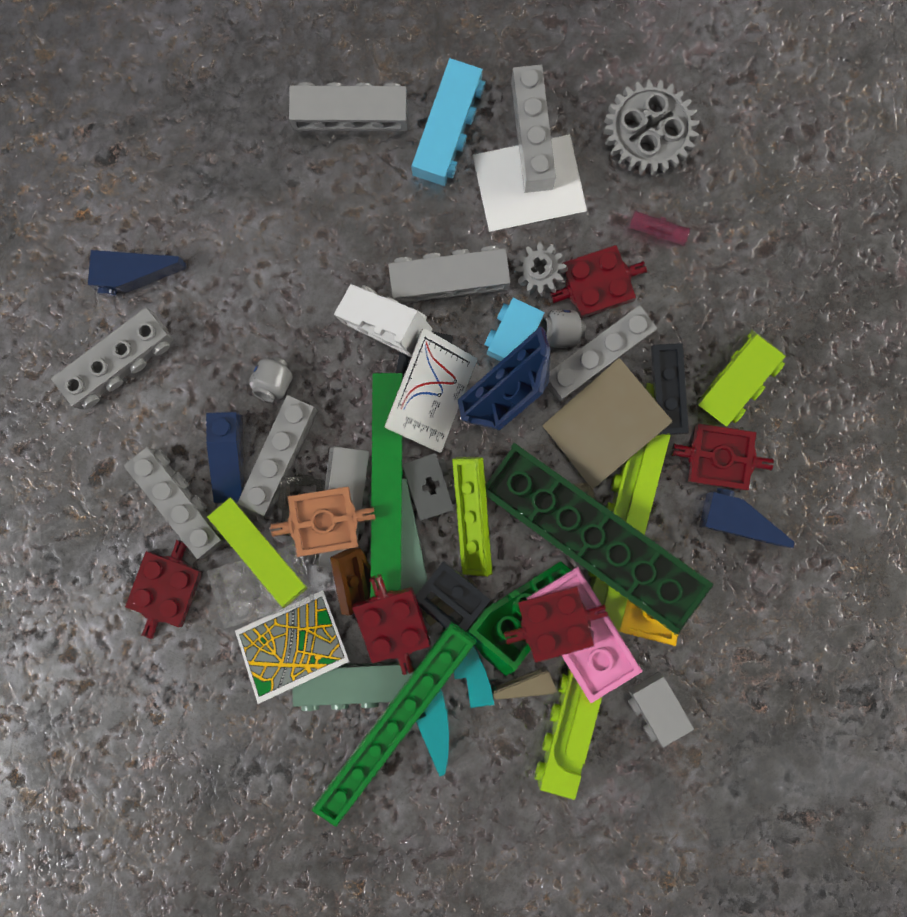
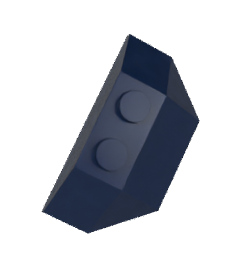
M541 326L458 399L461 419L464 422L501 430L544 393L549 383L550 346L545 330Z

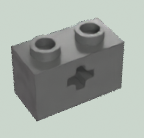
M436 453L402 464L420 521L454 510L453 504L456 503L455 491L453 486L447 487L444 476L449 475L444 458L438 459ZM432 478L433 482H439L440 486L436 488L437 494L431 495L429 491L423 490V487L427 485L426 479Z

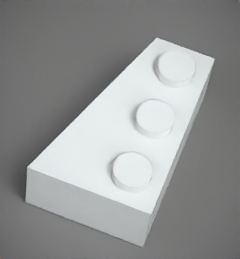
M350 284L334 316L343 324L412 357L422 329L425 328L430 332L432 331V327L426 321L427 316L415 309L400 304L390 297L385 298L377 295L376 291L365 285H362L360 288Z

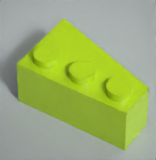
M751 330L747 336L749 338L739 351H735L731 357L732 360L722 372H719L698 400V405L726 427L731 421L735 424L740 420L746 411L743 408L750 398L756 400L765 389L763 383L770 375L775 377L785 365L782 360L786 356L754 330Z

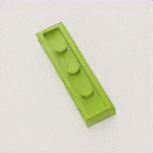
M456 457L452 459L462 575L488 577L493 572L483 457Z
M231 497L207 516L282 608L287 607L307 589L306 585Z

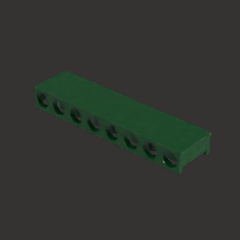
M513 443L512 449L486 483V496L674 634H679L714 584L516 443Z

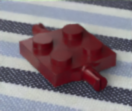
M617 245L563 262L562 264H565L568 268V271L563 273L566 279V286L556 290L555 293L550 292V297L553 304L569 298L576 306L577 312L582 319L635 301L636 295L631 284V277L647 273V268L644 261L627 267L621 258Z
M699 423L695 426L692 444L685 446L674 443L672 449L675 450L671 452L672 456L689 458L688 482L744 491L749 490L750 478L755 468L772 471L774 466L769 465L774 463L773 458L757 456L755 450L757 432Z
M176 540L171 556H161L146 551L125 607L139 612L147 618L141 633L146 638H154L159 622H165L176 627H183L203 571L189 566L182 560L187 547L183 541Z
M378 574L377 577L376 575L372 576L369 580L375 595L368 600L353 605V611L371 662L376 663L386 659H398L402 674L407 675V672L410 674L415 669L409 655L414 651L428 648L431 645L413 588L387 591L382 574Z
M576 586L519 602L522 628L504 632L505 637L517 634L516 637L506 639L507 645L525 640L531 648L534 662L537 663L594 647L590 632V621L608 617L607 611L595 614V612L605 610V604L587 609L581 601Z

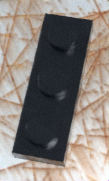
M683 343L652 345L654 399L672 420V423L658 435L688 434Z

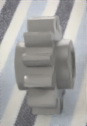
M541 242L537 245V251H533L531 247L527 246L528 256L520 255L517 257L523 266L515 268V272L521 275L518 279L520 286L527 285L529 294H532L538 288L541 297L545 295V288L548 287L555 293L556 287L554 283L564 284L565 281L560 273L568 271L567 266L561 263L565 259L563 254L557 253L555 255L556 249L554 245H550L547 251H545ZM543 265L545 272L539 274L537 268Z

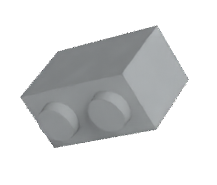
M659 672L628 689L632 696L628 702L637 716L642 714L647 724L643 728L652 743L657 740L664 748L694 730L665 677Z

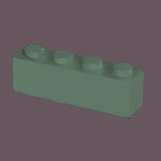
M402 479L401 590L412 587L416 595L428 579L407 479ZM370 492L369 495H368V500H369V505H370V508H371V492Z
M399 661L343 664L292 688L293 707L301 706L302 711L319 710V705H331L333 710L347 709L349 704L360 703L361 708L379 707V703L391 702L412 673L409 674L407 672V675H403Z

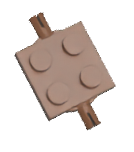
M349 487L288 496L290 508L288 521L270 524V528H283L282 530L271 531L273 537L291 534L295 541L297 557L359 547L356 532L358 522L376 520L375 514L363 516V514L374 513V507L356 510L351 501Z

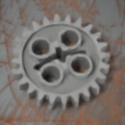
M648 79L644 88L637 81L634 91L626 86L623 92L624 96L617 94L614 100L616 104H610L608 108L610 114H606L604 120L609 125L605 126L603 134L611 135L607 138L606 145H615L611 156L620 153L621 158L618 164H622L625 161L630 162L628 166L629 171L636 165L639 166L640 175L643 174L646 168H649L651 175L654 176L658 167L664 174L667 172L669 165L674 169L677 168L679 160H686L688 156L686 151L691 152L695 144L691 141H695L699 133L693 130L698 127L699 121L691 119L694 118L697 110L687 109L692 100H681L684 93L683 90L676 95L672 93L674 84H671L666 90L663 89V80L659 81L657 87H653L651 80ZM649 105H658L661 111L654 112L649 108ZM667 114H672L671 117L662 120V118ZM631 119L635 121L638 127H628L625 124V120ZM659 122V124H658V126H657V128H656V130H655V129L653 128V126L656 125V124ZM646 126H648L650 129L644 132ZM665 128H673L677 135H668ZM640 134H642V135H641L637 140H635L634 142H631V141L629 140V139H632V138H634V137L639 136ZM640 144H650L653 147V151L647 152L643 150Z

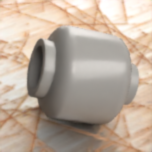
M551 310L541 321V327L545 330L550 347L574 348L586 333L585 322L581 320L580 315L574 310Z
M278 357L259 360L249 380V384L253 389L252 393L266 402L282 399L293 378L291 371L287 368V362Z

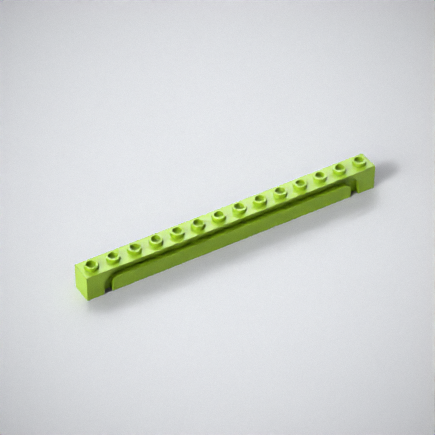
M646 383L644 385L645 389L654 398L653 384ZM671 435L655 436L621 465L620 473H615L612 480L611 491L615 492L612 503L607 502L606 508L644 535ZM588 571V576L592 577L590 587L601 605L605 604V611H607L609 618L619 632L628 599ZM568 667L567 674H562L559 680L558 692H561L559 704L554 703L551 710L550 721L554 723L551 733L546 732L542 750L546 751L544 761H539L537 764L535 780H538V786L541 791L575 800L581 780L582 767L586 761L602 697L590 703Z

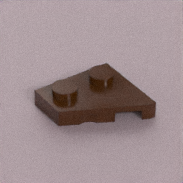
M356 547L346 549L330 557L341 614L348 616L354 614L353 605L355 603L370 599L371 581L369 579L371 578V565L367 562V557L362 550Z

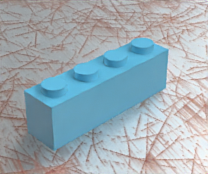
M449 58L411 166L412 176L442 186L446 185L448 178L453 179L458 164L457 161H454L457 151H463L467 135L463 134L467 124L472 125L476 114V108L473 107L475 99H481L486 81L482 80L483 69Z

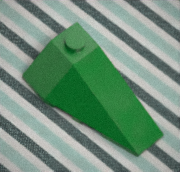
M561 561L487 607L467 631L468 634L476 638L475 646L481 655L505 676L516 671L531 651L530 646L525 640L507 645L506 639L516 637L517 634L505 637L504 632L522 628V616L518 603L526 601L528 596L571 571Z

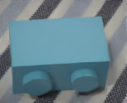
M512 298L509 305L504 303L497 317L501 323L497 331L491 329L484 344L489 347L487 355L502 361L538 328L545 312L515 298Z

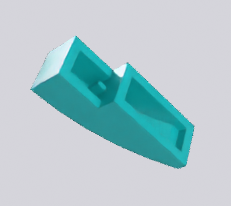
M474 645L454 671V679L467 678L471 708L494 705L490 681L484 663Z
M441 688L425 709V712L416 721L439 776H443L446 773L449 752L448 710L444 692Z

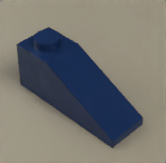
M91 250L88 286L95 289L98 295L115 297L116 293H128L186 269V263L179 256Z
M237 412L206 413V443L214 503H224L231 497L237 503L244 489L243 416Z
M717 488L716 492L706 494L699 527L781 547L794 548L795 542L744 499L734 497V491Z

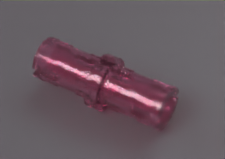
M635 210L629 225L630 229L653 235V239L659 240L663 238L681 244V246H685L690 234V228L668 222L665 217L660 216V218L640 213Z

